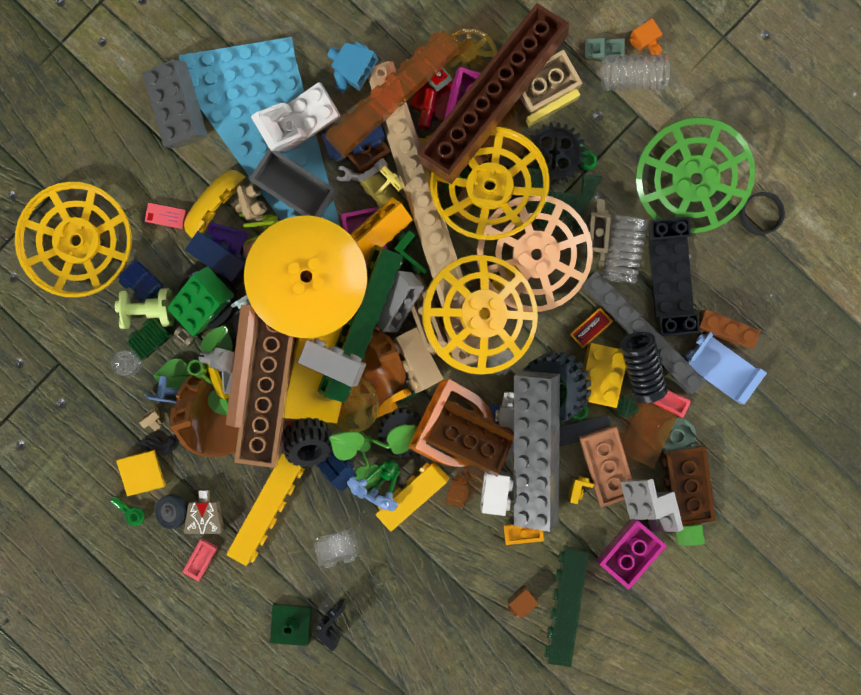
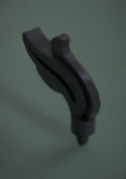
M173 434L172 437H169L167 442H162L158 437L150 435L148 438L151 439H142L138 444L145 445L150 450L155 449L156 455L166 456L173 450L176 435Z

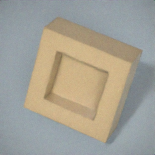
M156 406L140 417L139 424L144 429L150 426L154 431L158 430L162 424L159 419L161 411Z

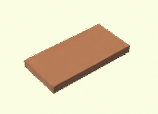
M612 425L579 436L600 507L602 508L625 500L621 482L633 479L617 426Z

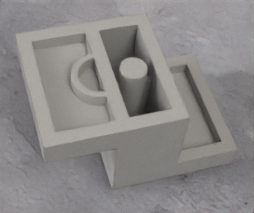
M653 479L625 480L621 482L630 520L648 519L651 532H679L684 530L674 492H656Z

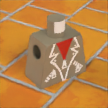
M209 489L198 490V500H193L188 504L184 534H221L224 531L220 501L210 500Z

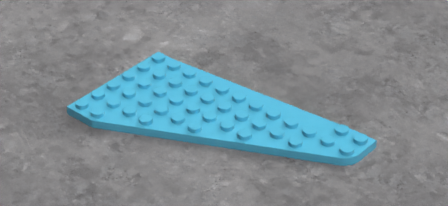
M292 37L179 55V61L187 63L200 109L249 177H251L269 149L251 116L258 111L280 103L288 104L304 93ZM316 134L287 152L278 151L329 185ZM260 188L261 194L280 220L302 216ZM333 200L322 218L337 223L341 227Z

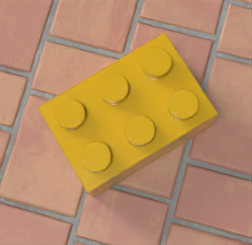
M589 343L582 368L583 372L587 370L589 373L585 377L586 380H591V386L587 388V390H591V395L586 399L591 403L617 408L626 368L621 349Z

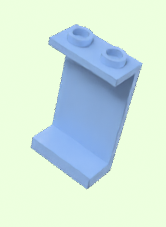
M711 332L702 333L696 340L697 345L694 350L690 349L686 354V361L701 377L739 404H745L767 373L760 368H755L713 338L714 334Z

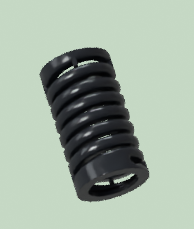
M636 332L626 336L621 341L620 348L635 400L640 403H653L661 400L666 396L668 387L655 336L649 332Z

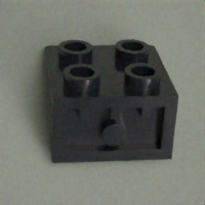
M346 599L342 602L338 600L331 608L330 615L327 616L325 614L319 620L316 627L317 632L315 636L332 652L338 646L341 636L339 635V630L331 624L345 610L347 605Z

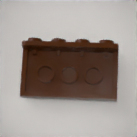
M447 400L428 437L427 443L497 477L514 441V432L508 427L496 424L492 419L478 415L473 410L461 407L455 401Z
M700 445L662 451L661 466L665 469L666 475L663 476L664 486L668 492L675 493L682 525L687 526L716 521L706 446Z

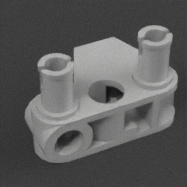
M216 347L211 352L202 351L200 355H204V357L199 356V361L209 364L210 368L222 371L223 393L230 395L235 353Z

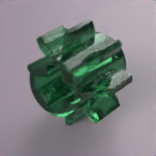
M622 396L621 401L618 400L617 408H614L618 410L617 415L631 418L632 414L637 415L639 406L635 405L636 400Z

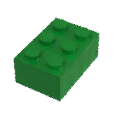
M207 266L191 276L167 309L194 337L211 325L235 295Z

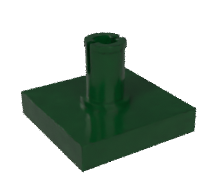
M274 603L272 607L270 643L308 646L312 606Z

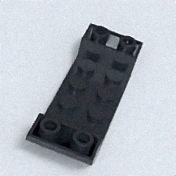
M689 217L650 221L648 248L655 320L661 336L700 333L699 315L694 313L688 248V237L691 236Z

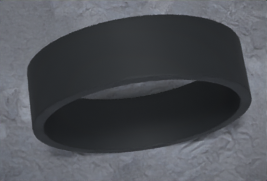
M758 192L751 195L740 210V221L743 227L752 234L766 235L772 233L783 223L785 217L784 205L776 195L769 192ZM766 196L776 203L779 210V219L775 227L770 231H757L746 221L745 208L751 198Z

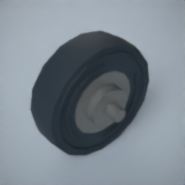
M175 494L163 496L155 506L156 519L166 529L179 528L186 521L187 505L185 501Z

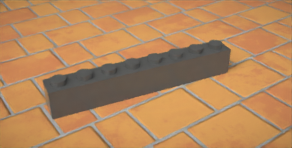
M597 271L593 272L586 279L581 288L628 335L636 332H649L655 336L663 370L686 394L692 395L706 382Z

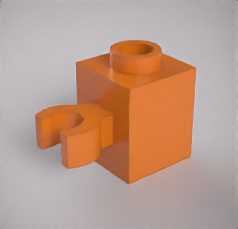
M653 18L632 31L630 42L639 52L648 47L652 57L655 58L663 51L656 42L663 34Z

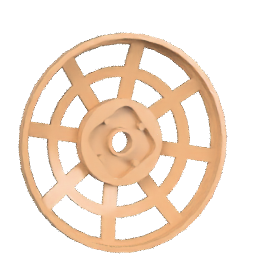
M523 196L510 200L507 204L510 207L515 205L517 207ZM530 196L528 201H540L541 196ZM547 196L546 202L556 205L552 215L540 213L535 218L549 221L544 232L533 230L532 224L525 228L526 233L520 236L518 240L510 236L498 239L495 250V257L502 260L503 243L512 246L513 258L506 260V262L516 266L527 281L530 277L540 278L543 289H532L534 295L545 294L547 305L537 306V312L556 308L570 300L586 281L593 259L591 236L581 216L571 206L550 196ZM524 207L519 213V218L524 223L533 213L528 214ZM501 208L496 209L488 219H497L504 213ZM563 209L568 211L577 220L583 230V234L573 237L569 228L559 220ZM510 222L502 232L492 228V225H486L484 235L502 234L511 231L515 225ZM556 225L563 230L568 240L557 243L555 238L551 236ZM478 239L477 255H483L485 240ZM586 241L587 263L584 273H581L574 269L577 259L576 245ZM570 247L571 259L569 266L559 261L560 251ZM534 249L541 251V257L537 260L531 257V252ZM497 263L487 266L488 273L499 271L502 278L508 282L512 280L505 271L506 267ZM555 268L565 273L558 282L550 286L548 275ZM570 276L579 280L576 287L561 300L554 301L552 291L561 287ZM488 279L489 290L499 294L500 292L493 286L490 279ZM520 282L515 288L518 295L521 293L528 294L525 286ZM512 294L508 299H504L506 305L517 309ZM522 305L523 311L532 312V306Z

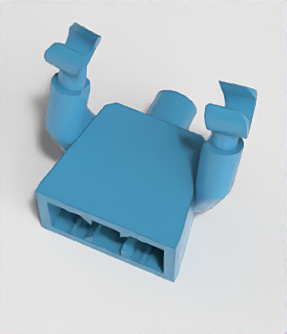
M358 42L352 44L345 43L341 50L332 47L328 52V57L334 60L332 68L335 70L334 77L337 82L334 88L344 94L349 88V83L360 91L378 61L375 52Z

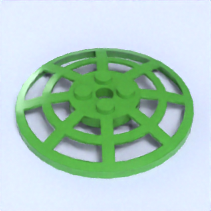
M708 117L684 118L662 128L644 147L636 169V187L640 201L654 220L662 219L648 203L656 199H660L667 209L675 213L674 218L708 216L711 225L690 228L691 233L715 229L736 216L750 197L755 179V162L744 138L730 125ZM694 124L713 126L709 138L696 136L684 139L680 128ZM721 129L731 134L741 144L744 151L733 157L728 148L717 141ZM673 132L677 143L668 148L660 160L648 156L658 141L668 133ZM694 143L707 144L703 154H691L687 145ZM714 147L722 151L728 160L717 165L710 158ZM680 149L683 158L676 166L665 163L671 154ZM748 159L749 183L747 190L736 188L738 181L737 164ZM645 163L656 168L654 176L656 191L646 195L644 194L642 183ZM731 167V185L720 183V172ZM662 170L672 174L673 184L663 189L661 188L660 180ZM694 173L701 174V180L697 183L691 181V176ZM716 190L727 193L717 205L712 207L709 197ZM677 192L683 200L679 208H676L665 196ZM732 195L743 198L732 213L718 222L715 212L721 209L731 199ZM691 201H702L705 209L700 212L686 211Z

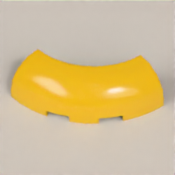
M227 170L218 176L201 194L184 220L185 231L191 238L194 237L197 231L203 233L215 216L216 212L214 211L217 210L221 203L224 204L237 192L236 188L242 185L245 179L243 174L236 170Z

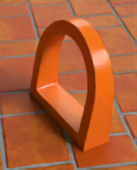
M444 379L440 381L408 448L442 465L453 467L468 466L471 464L457 457L447 456L426 444L449 394H452L471 405L478 415L492 420L493 416L482 398L451 379Z

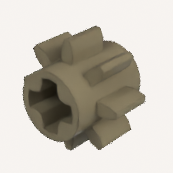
M182 325L174 332L177 336L174 341L180 346L186 344L189 347L198 338L197 335L192 337Z

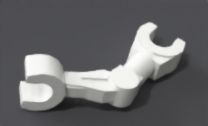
M382 158L364 174L353 173L352 170L340 166L339 170L345 171V176H337L336 179L341 182L351 180L362 182L374 176L378 171L380 172L385 165L388 166V163Z

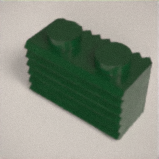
M159 318L147 319L142 324L144 327L140 331L135 330L128 336L129 340L126 341V344L140 360L147 359L173 336L167 327L162 326Z

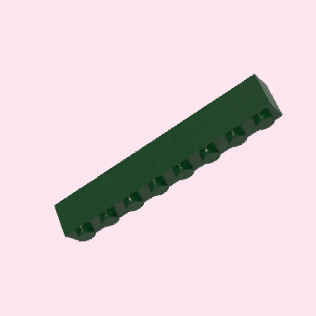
M377 245L374 246L366 266L367 285L364 298L354 316L343 325L335 347L344 350L343 354L348 356L353 354L361 357V362L364 360L365 351L368 343L372 340L374 328L379 323L382 308L387 303L389 290L393 287L397 270L402 265V255ZM323 375L318 392L326 398L345 403L351 393V386Z

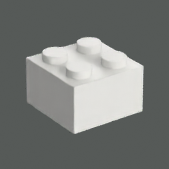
M485 471L480 505L482 513L505 516L506 511L510 510L511 499L508 497V491L512 492L513 480L508 472H500L496 477Z

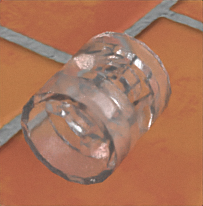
M133 351L117 352L111 362L115 373L122 376L138 374L144 364V361L140 360Z

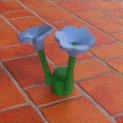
M391 460L383 461L365 479L357 480L352 476L347 481L351 492L359 498L363 499L365 497L383 510L395 511L398 507V503L392 499L394 486L401 474L399 471L400 467ZM381 471L380 475L382 478L376 487L367 493V490L364 488L367 482ZM392 479L385 496H377L378 490L384 481Z

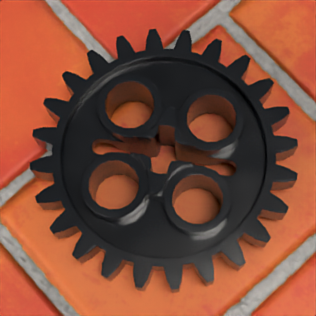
M550 122L549 128H546L543 124V131L535 129L537 135H530L543 157L550 160L547 166L550 185L554 184V180H557L558 184L561 185V179L568 183L569 176L575 179L574 172H581L578 166L585 165L581 161V159L587 158L585 154H582L587 149L581 146L585 141L584 139L578 140L581 134L576 133L574 135L575 128L573 127L568 130V124H565L563 128H561L560 122L557 123L556 127ZM559 137L557 151L560 155H556L555 170L552 171L554 158L551 153L555 152V139ZM545 139L552 140V144L548 148L542 146ZM564 141H570L571 147L564 150L561 148V144ZM524 149L525 153H530L528 149ZM536 159L526 166L527 168L533 167L530 173L531 175L537 173V180L543 177ZM562 160L569 162L568 167L565 169L559 168V162Z

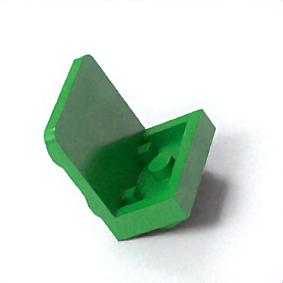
M408 231V233L403 232L397 239L399 243L394 249L403 256L402 260L404 262L408 260L412 263L411 268L418 274L422 272L426 274L428 270L405 252L417 236L411 231Z

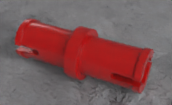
M427 88L423 105L420 107L422 112L418 124L419 128L425 130L430 129L432 115L436 110L434 105L438 93L435 89Z

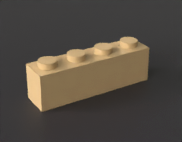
M416 274V278L424 288L411 310L426 350L435 355L437 353L431 347L426 336L422 317L423 301L428 287L425 280L419 274ZM433 300L431 301V308H435ZM431 316L434 334L443 348L448 343L439 316Z

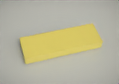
M575 89L527 116L525 122L528 128L578 100L580 97L579 91Z

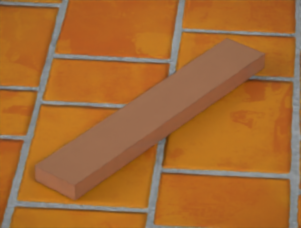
M242 304L226 425L233 427L242 426L256 312L251 305Z

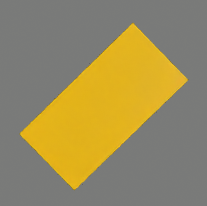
M342 327L320 337H297L292 358L284 418L306 419L311 417V419L318 418L319 421L323 420L329 423L338 422L342 402L326 398L318 392L324 374L298 363L307 340H315L317 338L325 341L326 346L332 348L336 345Z

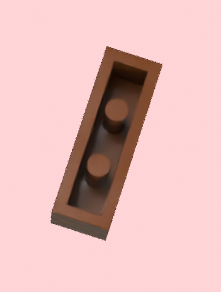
M701 310L699 314L700 331L705 333L711 332L715 337L746 349H754L761 332L760 330L709 310Z

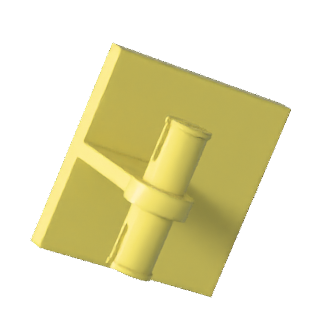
M386 165L380 172L387 178V181L378 173L360 183L364 187V191L377 202L379 208L392 197L401 204L404 202L390 186L392 184L399 192L404 185L397 179L396 173L393 174Z

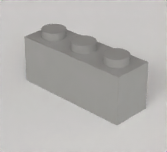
M397 271L395 275L394 285L389 290L387 303L382 308L380 320L377 324L383 332L399 331L424 288L412 272Z
M317 338L315 340H307L298 363L351 387L358 386L366 367V363L361 362V357L350 354V356L343 354V349L335 346L330 348L326 346L325 341Z

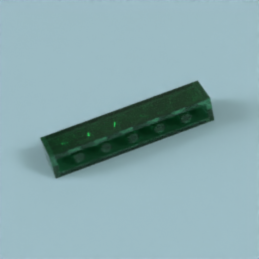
M563 545V551H559L558 562H561L560 570H556L555 581H558L557 588H554L552 596L555 604L550 609L552 623L547 628L549 643L544 648V657H546L548 664L571 667L589 553L584 548Z

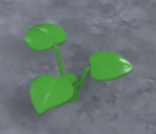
M221 326L209 332L201 342V352H211L215 350V347L232 352L233 342L227 327ZM171 359L153 375L158 382L160 381V376L168 377L166 387L180 389L190 374L202 377L213 386L212 380L206 376V364L198 360H192L187 365L181 359ZM213 390L208 396L209 407L218 414L227 415L221 405L219 396Z
M415 424L399 425L393 428L387 435L388 444L373 439L371 436L367 437L362 431L341 432L329 436L333 453L339 460L351 459L356 455L357 450L360 452L365 466L357 467L355 472L357 473L356 479L361 480L362 478L365 479L379 467L376 464L369 466L364 453L370 449L371 442L387 449L391 448L394 454L404 453L410 449L408 446L417 426ZM381 471L367 482V485L364 487L367 491L380 481Z

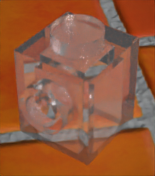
M507 349L494 354L488 366L492 368L502 365L511 360L514 355ZM510 367L502 371L495 372L494 374L500 376L501 373L506 375Z

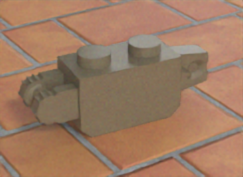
M603 199L596 200L595 209H591L588 215L587 225L591 236L593 254H599L598 267L600 269L604 268L605 254L608 252L611 215L608 214L609 210H605V200Z

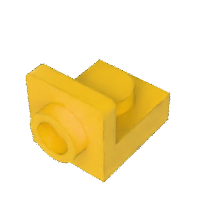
M578 476V479L572 478L567 499L570 503L578 504V501L582 500L584 493L582 486L593 488L594 484L589 482L590 478Z

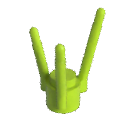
M262 214V222L246 223L243 226H263L265 231L273 224L279 222L278 215ZM256 236V237H254V238H251V239L245 241L244 245L249 244L248 241H255V240H257V238H258L259 236Z

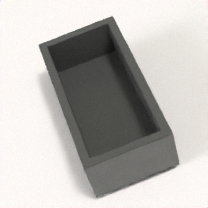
M172 59L142 73L164 147L178 149L208 136L186 62Z
M270 148L249 178L253 184L302 216L322 218L338 194L336 189L278 151H271Z

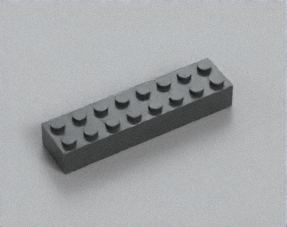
M522 370L514 375V526L551 532L559 524L560 374Z

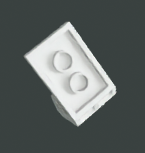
M320 82L288 104L280 103L258 111L251 116L270 150L282 152L296 148L341 117Z

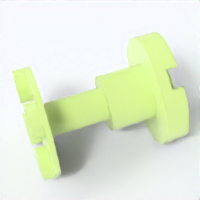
M162 288L159 290L158 298L146 299L145 303L131 304L127 291H120L119 301H115V311L120 316V329L130 328L132 315L145 314L147 318H160L163 327L173 326L175 317L167 309L174 300L172 290H169L170 288Z

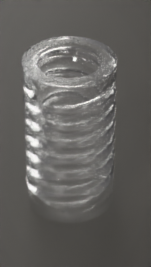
M667 54L653 56L624 55L623 57L621 55H603L600 79L603 91H615L617 89V82L620 91L625 88L626 90H631L632 87L633 90H638L639 87L641 90L646 88L653 90L654 86L656 90H666L668 87L670 62Z
M614 216L613 231L610 234L612 239L609 240L611 246L608 247L609 253L606 256L608 260L605 262L606 267L604 268L603 278L612 282L636 285L638 281L636 275L639 274V271L622 266L640 267L641 264L636 261H640L642 256L633 253L643 252V248L636 246H644L645 242L639 239H645L646 234L638 231H647L648 221L628 216Z

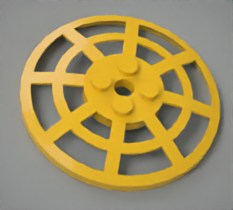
M495 128L491 133V136H495L494 147L480 148L468 163L472 171L467 179L456 178L451 185L431 172L430 188L435 208L450 227L467 237L495 240L512 236L530 225L545 205L549 192V173L545 159L531 140L511 129ZM503 137L519 142L530 153L521 160L514 153L502 149ZM492 154L490 163L478 165L474 159L481 155ZM500 155L511 159L516 165L508 170L499 164ZM535 159L542 171L543 188H531V177L526 166ZM522 171L525 178V187H514L512 177ZM437 181L449 184V194L453 206L445 210L442 209L439 202ZM488 182H493L496 185L492 190H487L484 186ZM455 185L466 187L469 197L458 202L455 194ZM523 195L520 204L515 210H512L507 204L511 196ZM530 196H541L535 212L523 223L517 215L525 207ZM471 204L482 208L480 218L469 214L464 208ZM501 208L506 216L498 219H488L489 211L492 209ZM459 212L466 219L477 223L476 233L460 228L451 221L449 216ZM511 220L517 227L502 234L484 235L486 225H496Z
M82 182L58 183L36 194L23 209L15 230L16 254L26 275L43 290L63 297L78 298L90 296L110 286L124 270L132 247L131 227L121 205L104 190ZM68 189L88 190L86 202L67 201L62 203L57 192ZM96 193L107 199L117 209L119 215L110 220L103 210L93 205ZM50 196L55 207L45 214L40 224L28 220L36 206ZM84 207L81 218H70L66 208ZM92 210L102 217L105 221L104 224L95 227L89 222ZM59 212L63 221L55 229L47 227L50 219ZM124 222L127 235L125 254L115 250L117 238L114 227ZM25 227L37 231L36 247L38 255L28 259L24 249ZM108 230L111 238L110 248L100 245V234ZM43 234L52 236L53 248L45 252L43 248ZM78 235L81 238V242L78 246H74L72 239ZM97 252L107 255L103 263L95 269L91 259ZM58 255L62 260L66 261L62 271L55 268L48 259ZM112 258L121 260L122 263L115 274L101 285L97 275L109 265ZM42 262L50 272L59 277L55 286L52 287L41 280L31 266ZM84 263L87 270L86 274H70L73 264ZM90 278L93 289L81 292L62 290L66 280L80 281Z
M487 255L463 257L449 263L440 270L426 291L422 309L423 326L431 347L447 364L457 370L471 374H492L512 366L528 350L537 328V304L527 280L514 266L504 260ZM479 261L480 272L468 274L459 280L450 273L452 269L463 263ZM487 261L506 267L515 276L508 282L499 275L488 273ZM444 278L452 287L446 295L443 308H431L434 292L439 282ZM480 278L481 290L471 293L463 285L470 280ZM488 279L501 283L505 286L499 294L489 290ZM520 282L523 283L529 294L532 312H523L521 299L515 290ZM456 291L465 298L460 309L450 308ZM510 293L515 300L517 311H507L504 299ZM482 308L488 312V317L485 320L479 316V311ZM431 316L443 317L445 329L452 339L443 348L434 334ZM450 317H460L464 329L457 335L452 328ZM507 319H517L515 330L509 336L503 329ZM523 320H533L529 338L520 350L514 341L520 333ZM469 334L480 338L479 349L468 346L463 340ZM498 334L504 343L497 348L488 350V338ZM458 346L467 353L479 356L478 366L475 368L464 365L453 359L449 353ZM507 348L513 353L514 357L506 363L486 368L487 356L498 354Z

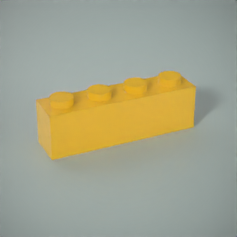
M435 461L431 464L425 463L419 469L420 473L416 477L412 475L405 481L406 486L403 489L398 487L392 493V499L398 503L395 511L383 510L378 506L379 510L375 515L390 531L394 530L449 480L448 475Z

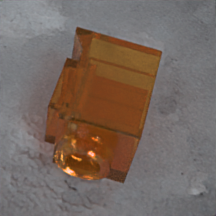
M457 477L456 480L451 479L446 504L465 509L464 501L467 502L470 490L466 479Z

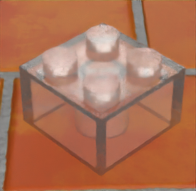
M355 528L319 536L313 543L319 566L324 565L325 568L335 566L336 562L339 561L344 563L352 562L360 551Z

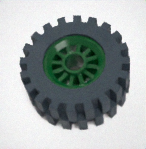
M557 351L534 359L522 370L560 374V423L579 413L587 405L589 400L586 398L591 395V390H587V388L591 386V380H586L585 377L589 373L587 370L584 372L581 370V367L584 366L580 361L577 364L574 362L576 357L571 355L566 358L567 353L561 352L557 354Z

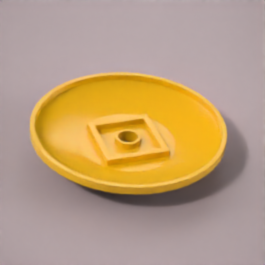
M295 216L273 224L257 238L246 259L244 284L251 306L267 325L288 336L314 338L336 331L354 316L365 295L367 269L363 254L356 241L339 225L320 217ZM303 271H309L312 274L310 282L305 283L300 279V274Z

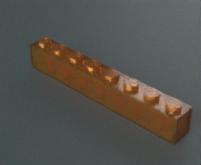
M443 29L439 33L435 32L425 46L421 45L416 49L415 55L412 58L405 59L401 63L400 69L395 73L391 72L381 86L377 85L371 91V95L366 100H360L354 111L346 113L341 119L342 122L337 126H332L327 131L325 137L328 143L344 159L459 53V45Z

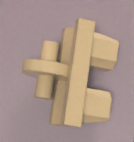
M240 185L237 187L239 204L235 206L236 212H242L246 220H262V214L267 209L263 201H257L256 197L261 194L260 188L256 185Z

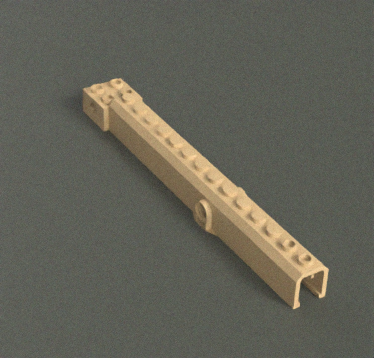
M387 61L374 66L368 76V80L395 160L397 179L404 185L400 193L408 201L432 278H434L445 266L457 260V256L446 222L439 215L431 196L430 180L432 171L420 164L417 155L421 150V146L394 63ZM460 265L450 271L458 280L463 277ZM444 278L436 288L442 308L446 295L452 287ZM456 291L452 298L450 308L460 309L462 301L465 299L458 291ZM450 317L452 328L457 335L464 329L460 317ZM444 330L449 343L452 339L449 337L447 331ZM469 334L463 340L468 346L479 349L480 338ZM488 338V350H490L492 347ZM458 346L451 351L453 359L464 365L478 362L479 356L467 353ZM494 355L487 356V359L494 357Z

